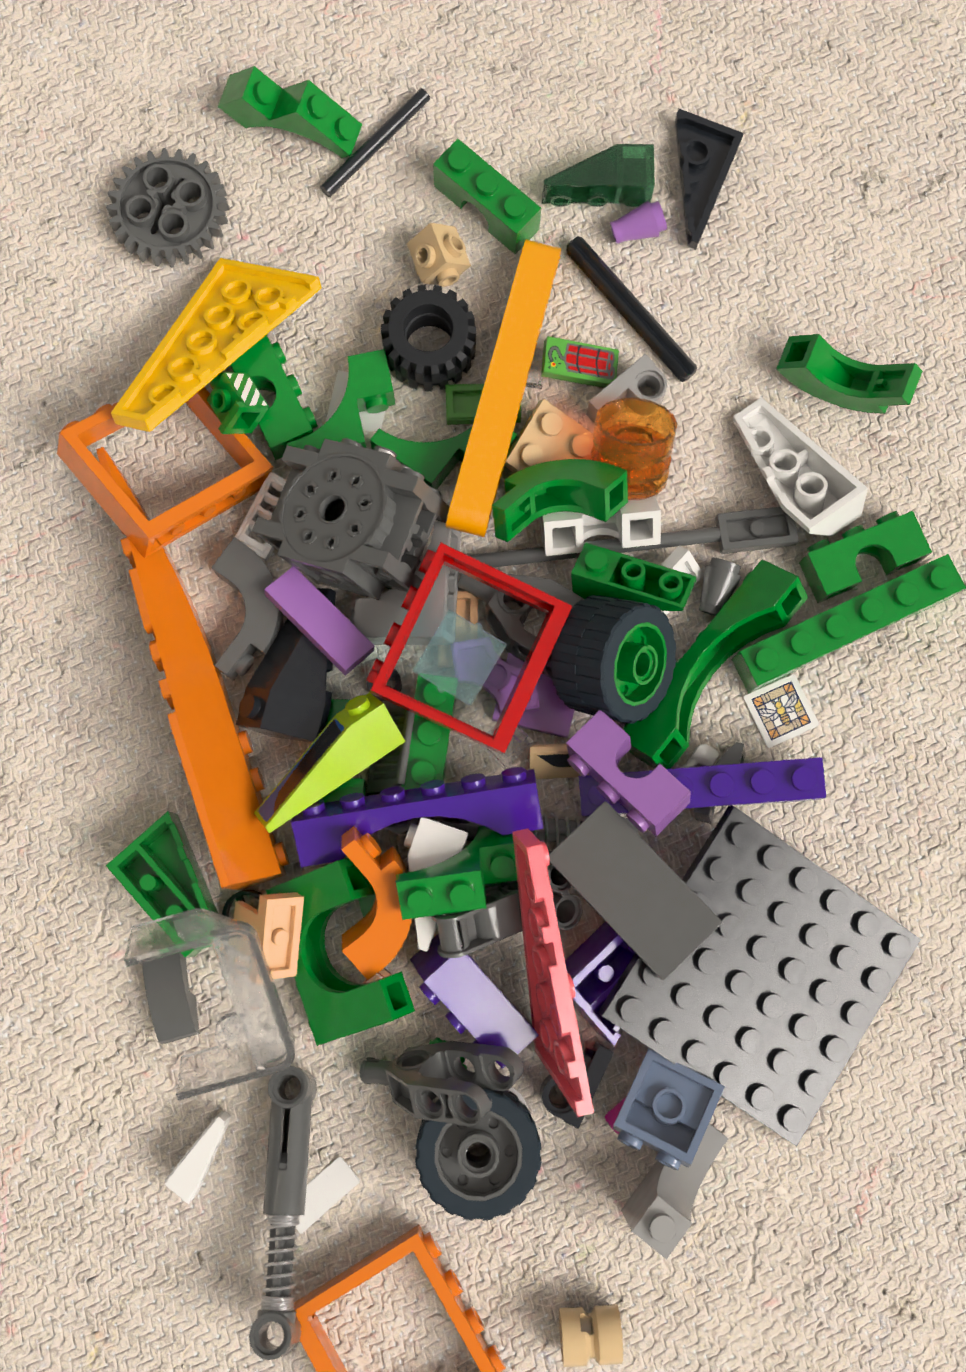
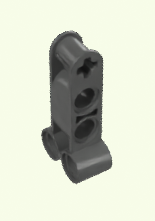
M550 863L547 866L553 893L558 927L562 930H569L580 921L583 906L577 896L569 893L568 890L572 887L569 882ZM517 880L501 882L485 888V909L449 913L444 916L443 914L431 916L432 920L437 922L440 939V945L437 947L438 954L444 958L462 957L523 931Z

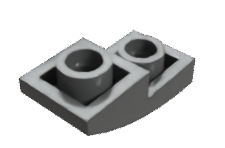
M178 949L142 959L147 1001L158 1043L163 1045L200 1034L196 995L189 991L186 958Z

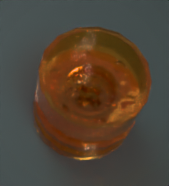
M620 398L607 402L598 409L594 424V445L591 451V460L605 462L627 470L628 500L646 499L655 496L666 487L678 425L675 416L665 406L640 398Z

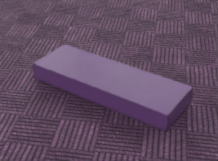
M294 566L264 589L265 596L345 676L374 652L375 645Z

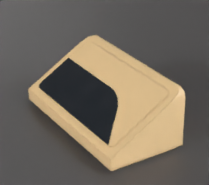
M566 743L531 745L529 748V770L534 769L536 779L581 776L567 761L570 756Z

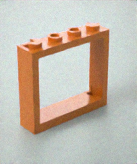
M205 387L185 403L241 469L150 521L147 520L87 448L92 443L125 427L115 424L111 415L117 403L113 405L105 404L97 409L93 415L80 422L77 420L72 421L59 432L57 455L125 536L132 541L144 558L259 492L269 473L273 470L271 463L246 434H221L218 429L221 422L206 400L210 393Z
M420 1225L412 1228L293 1303L296 1316L301 1324L300 1342L316 1372H347L315 1312L406 1255L414 1252L480 1372H502V1370L506 1369V1366L500 1357L497 1347L493 1344L488 1348L481 1332L485 1328L474 1307L466 1309L459 1294L463 1293V1288L452 1269L445 1271L439 1261L438 1256L442 1255V1251L438 1242L434 1240L430 1232L424 1234Z

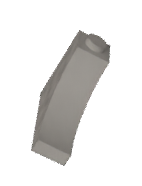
M435 522L428 549L436 552L441 542L460 551L461 531L446 528V523ZM421 561L416 568L415 574L423 580L425 574L418 571L422 563ZM443 564L406 645H450L454 643L458 571ZM393 588L381 594L379 600L373 598L356 599L355 611L351 613L350 622L374 645H385L383 643L393 622L401 625L408 610L401 608V605L408 592Z
M710 1123L689 1168L681 1164L677 1171L656 1161L621 1209L631 1231L665 1259L670 1256L693 1224L691 1221V1211L697 1192L709 1168L728 1140L724 1134Z

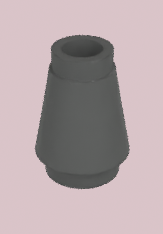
M711 558L709 566L705 565L699 611L713 616L718 614L723 605L731 598L742 578L739 575L741 566L727 560Z

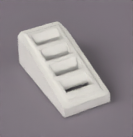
M273 472L269 473L235 536V538L243 542L260 558L266 561L273 552L274 547L267 542L262 544L248 535L253 529L257 517L267 520L271 519L273 513L265 508L268 504L276 507L279 498L273 495L276 490L282 493L286 483L284 478Z
M221 1111L213 1119L164 1180V1185L188 1204L199 1193L229 1125L231 1115L226 1111Z

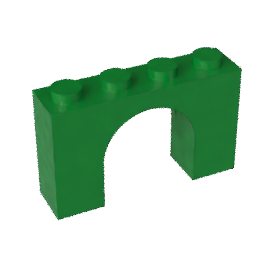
M349 858L338 860L266 890L267 894L297 892L304 896L297 973L294 978L317 1046L394 1021L415 1011L402 972L370 983L358 984L342 977L334 969L328 958L325 948V930L331 915L341 906L375 893L370 882Z

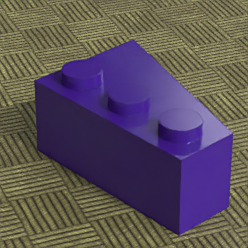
M604 922L565 960L567 973L570 974L575 987V997L572 998L574 1007L597 1034L615 1046L621 1036L618 1033L620 1028L601 1016L598 1011L635 952Z

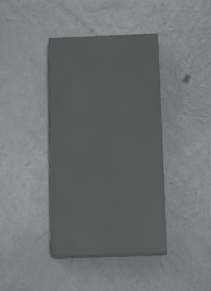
M606 801L549 854L551 865L661 981H664L723 923Z

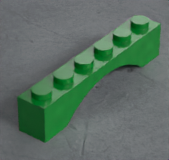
M946 554L739 651L731 660L749 694L859 639L947 601L966 589V586L949 554Z
M762 559L753 571L745 576L743 583L723 605L710 624L698 634L696 641L683 657L676 661L671 684L666 691L664 699L661 700L655 711L642 721L625 724L623 730L630 736L631 749L629 752L654 769L659 764L665 769H671L690 745V726L694 709L703 689L713 674L730 656L746 644L766 633L785 627L809 598L797 575Z

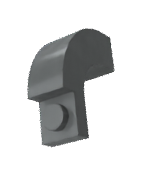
M235 537L211 567L220 579L242 594L245 602L246 612L243 626L215 664V667L232 681L238 675L244 676L249 671L255 661L253 654L256 651L264 656L266 655L283 626L284 616L264 593V589L275 581L268 567L251 548Z

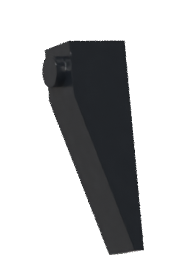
M317 588L335 606L336 591L330 588ZM288 618L246 686L244 696L239 704L236 725L270 737L313 743L326 727L329 716L332 692L326 691L327 672L333 670V663Z

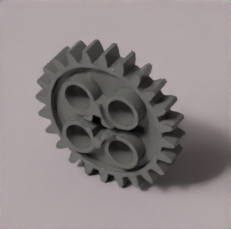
M163 148L161 158H155L151 151H147L148 161L144 163L138 157H134L136 168L132 170L129 167L123 166L122 170L126 178L113 179L119 191H108V196L112 204L106 206L110 217H112L108 221L113 231H116L115 235L119 243H125L124 245L130 255L137 251L141 262H145L151 255L156 267L160 265L163 258H167L171 268L174 267L178 257H181L186 265L189 264V254L194 253L200 259L203 258L200 248L204 245L207 248L214 249L211 236L222 238L223 233L219 225L228 224L225 211L229 210L227 198H224L227 196L224 184H220L221 181L217 171L211 172L207 161L199 164L195 153H192L185 160L181 149L176 151L174 157H169L167 149ZM160 182H167L162 187H155ZM192 197H200L193 203L187 202ZM142 213H149L145 218H137ZM174 228H183L177 234H169Z

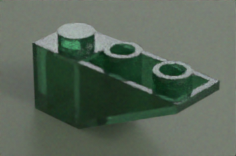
M616 144L544 179L542 204H552L557 207H564L569 204H588L593 207H601L606 204H625L629 207H637L647 200L651 203L655 187L654 144Z

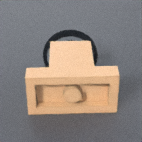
M243 890L232 895L223 907L222 922L224 929L233 942L254 955L252 975L258 980L296 976L304 896L297 892L263 895L255 890ZM243 895L257 898L259 900L258 910L247 904ZM236 899L232 928L229 911L233 901Z

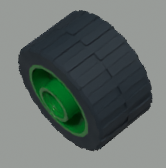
M601 595L588 596L586 599H581L571 609L552 650L551 677L553 685L557 690L556 693L559 699L564 701V705L575 711L595 715L600 710L612 720L629 724L642 721L650 713H653L667 693L666 691L671 684L676 663L674 631L666 614L661 612L660 608L655 605Z

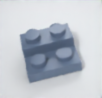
M648 1049L613 1125V1129L620 1132L617 1140L640 1151L642 1145L657 1151L655 1159L678 1171L681 1164L689 1168L725 1086L677 1062L673 1064L657 1052Z

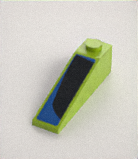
M369 692L366 695H359L351 699L346 704L345 709L333 717L254 812L268 833H271L405 742L384 703Z

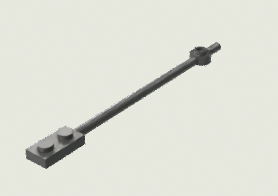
M781 507L719 513L715 517L716 527L661 533V544L622 548L618 538L584 542V545L589 543L615 552L625 553L719 542L720 554L796 546L799 540L796 522ZM534 547L468 556L495 568L578 558L580 553L546 556L544 547Z

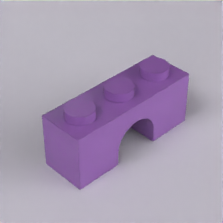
M599 710L566 742L570 756L567 759L569 764L581 776L585 777L589 774L599 783L596 787L597 790L607 801L613 805L618 801L629 811L626 817L641 832L644 833L648 829L657 837L690 804L691 791L661 764L649 775L642 778H630L618 769L619 761L631 749L630 736L603 711Z

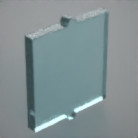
M449 609L412 672L437 686L439 693L445 691L471 706L507 644L484 631L481 623L474 625Z

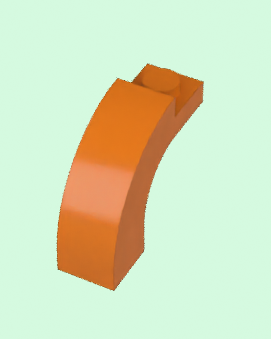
M353 826L341 836V850L370 882L376 896L366 916L342 934V952L362 975L369 980L394 959L407 938L412 919L402 920L396 887V874L407 873V870L400 855L393 846L382 855H379L382 853V850L375 839L369 833L362 835Z

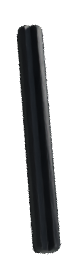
M577 236L566 246L568 256L679 381L685 382L691 378L697 370V365L583 237Z

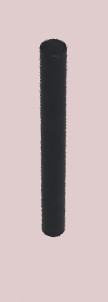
M420 88L320 186L322 192L330 198L430 100L429 94L423 88Z

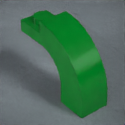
M820 334L789 336L776 368L788 381L816 398L842 408L876 414H885L888 406L910 405L923 372L916 363L875 365L853 360L835 350Z
M563 459L539 463L514 473L504 480L505 495L492 505L495 537L509 542L535 519L554 512H578L604 522L608 521L628 503L627 470L600 461Z

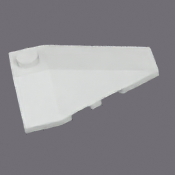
M761 397L733 416L735 426L780 507L809 534L834 536L862 515L868 488Z

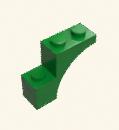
M255 66L229 76L217 106L244 128L271 127L293 132L321 144L341 158L351 156L362 127V123L310 80L281 88Z
M385 350L347 356L349 365L348 383L339 407L323 426L306 437L288 442L287 446L303 449L305 445H310L321 449L324 439L341 442L342 438H347L367 448L359 412L367 411L368 413L376 414L386 411L389 406L396 405Z
M472 427L454 437L435 442L408 441L392 436L379 428L370 439L372 450L375 446H382L397 454L396 459L401 464L422 474L425 477L424 482L437 490L459 461L463 462ZM513 432L509 450L517 438L515 432Z
M480 826L474 840L455 856L427 868L396 874V887L402 920L485 909L486 884L517 880L513 834L501 835L486 826Z

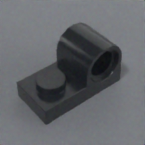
M595 1042L592 1050L586 1047L583 1051L591 1099H593L614 1054L611 1049L598 1042ZM548 1075L540 1088V1095L545 1108L554 1116L579 1129L584 1116L578 1117L568 1101L559 1105L550 1101L549 1093L556 1083L551 1075Z

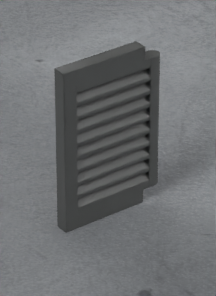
M387 700L381 702L384 703L405 742L370 765L366 793L380 794L386 788L405 785L415 714Z

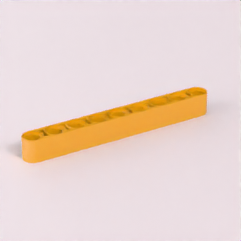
M525 239L450 504L446 528L481 537L486 535L492 513V505L495 502L562 248Z

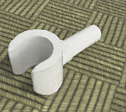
M701 744L695 748L690 759L681 768L696 767L697 764L712 766L719 756V752L707 744Z

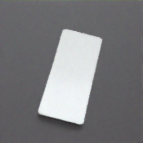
M338 1157L307 1184L305 1215H300V1224L296 1225V1230L300 1234L304 1233L325 1212L359 1184V1178L342 1157Z

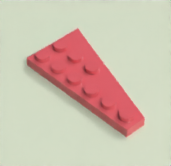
M527 828L512 833L532 1027L539 1034L534 1039V1048L576 1115L581 1117L594 1113L572 1000L575 997V987L570 974L567 973L553 893L547 866L550 864L549 852L545 842H540Z

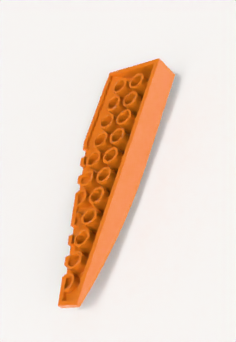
M104 447L96 449L100 464L147 520L150 521L136 494ZM128 537L121 539L123 552L133 569L129 570L143 626L147 634H153L155 640L149 641L152 660L160 672H165L166 678L158 681L163 698L167 700L172 710L175 709V712L169 713L167 716L220 886L225 889L242 891L285 876L287 874L284 866L290 864L283 842L276 843L273 831L268 833L254 814L263 803L260 791L265 789V784L259 768L252 769L248 754L253 752L250 737L246 730L240 732L239 726L236 725L237 719L221 672L215 667L217 663L215 655L166 547L144 558Z

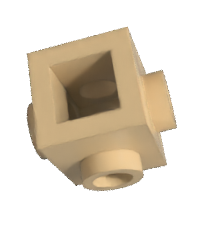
M430 222L407 243L415 264L416 273L422 283L442 287L453 285L459 280L460 275L471 266L466 254L465 244L455 226Z

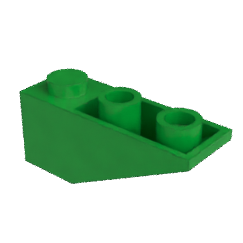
M585 543L571 572L572 592L583 599L592 595H601L648 603L659 607L661 611H683L697 579V576L589 543Z

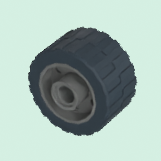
M484 1088L483 1090L488 1098L492 1099V1107L483 1119L474 1126L422 1120L415 1147L416 1169L419 1171V1180L423 1188H426L432 1201L436 1205L439 1204L443 1207L445 1212L451 1215L455 1214L470 1221H473V1219L492 1220L493 1217L504 1216L510 1213L511 1209L520 1205L526 1199L529 1191L533 1190L542 1162L540 1150H542L541 1141L530 1111L511 1091H497ZM462 1095L466 1105L478 1111L473 1099L467 1095ZM438 1099L435 1104L442 1106L441 1100ZM476 1142L484 1143L489 1147L488 1152L482 1156H474L467 1149Z

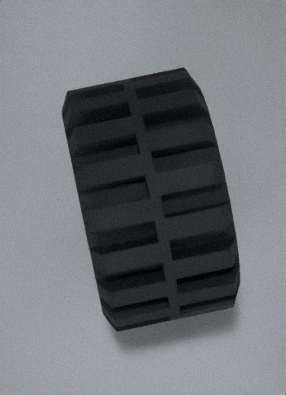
M426 285L417 286V292L412 293L410 288L403 291V299L400 300L395 297L390 302L391 310H385L383 315L384 324H381L383 349L385 350L390 371H395L396 378L403 383L408 379L409 387L416 390L419 384L424 385V391H433L432 386L439 385L440 390H443L445 385H448V381L452 380L455 384L462 379V371L468 373L471 368V360H474L476 353L475 318L472 311L468 312V304L464 299L457 302L456 292L449 289L445 294L442 292V286L434 285L433 290H426ZM427 326L438 327L451 337L445 346L435 351L419 350L413 347L408 342V339L413 332Z

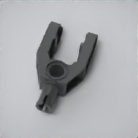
M462 574L458 581V587L486 603L485 619L508 653L525 662L536 636L524 630L525 625L523 624L533 607ZM508 574L572 605V608L581 599L584 600L552 579ZM513 601L520 605L521 609L512 610L504 603ZM551 652L542 674L552 679Z
M448 1041L408 1047L393 1061L367 1057L361 1064L360 1078L364 1084L389 1086L393 1102L414 1118L474 1126L483 1119L492 1107V1099L488 1098L483 1089L497 1091L510 1089L522 1076L524 1066L518 1054L504 1046ZM460 1057L468 1059L473 1064L475 1072L468 1071L462 1065ZM495 1061L502 1062L508 1068L510 1076L501 1074L495 1066ZM462 1095H467L473 1099L478 1111L468 1107ZM438 1096L442 1106L435 1104L432 1100Z

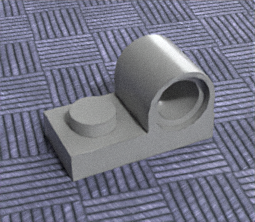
M644 354L589 401L586 415L597 425L605 417L611 420L617 416L625 407L623 402L638 414H652L661 406L667 389V380L664 374L655 366L656 364ZM643 386L650 387L655 391L656 395L644 396L638 388Z

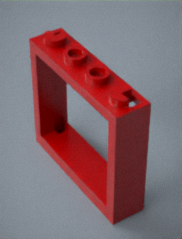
M440 542L436 552L427 550L418 569L419 572L425 574L419 588L410 586L401 605V608L408 610L401 625L393 622L383 643L390 647L384 662L376 658L366 681L373 684L370 693L497 753L503 754L508 748L572 609V605ZM443 564L546 613V617L491 735L386 686Z

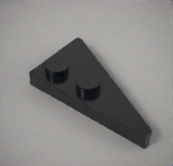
M679 108L675 118L687 247L696 250L744 133Z

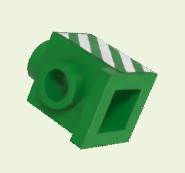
M220 373L211 380L210 386L212 391L206 399L221 422L218 429L221 434H252L269 409L267 402L248 373Z

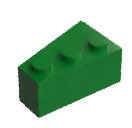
M167 811L106 865L185 958L195 957L225 930L178 814Z

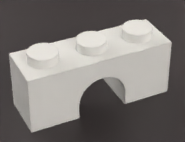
M652 488L628 491V503L606 522L582 513L569 511L554 512L539 517L540 534L546 556L581 553L584 547V540L595 535L616 537L621 542L622 548L661 544V510Z

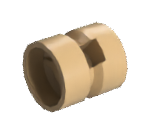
M617 1304L594 1306L591 1313H586L582 1306L559 1308V1331L563 1367L587 1366L590 1359H595L599 1365L623 1364L622 1328Z

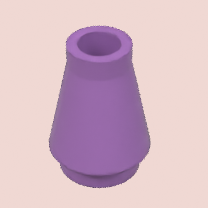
M647 200L619 219L610 222L616 244L624 241L659 237V232L667 230L665 217L659 201L650 203Z

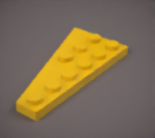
M220 258L112 410L111 415L115 424L147 432L152 431L322 289L319 276Z

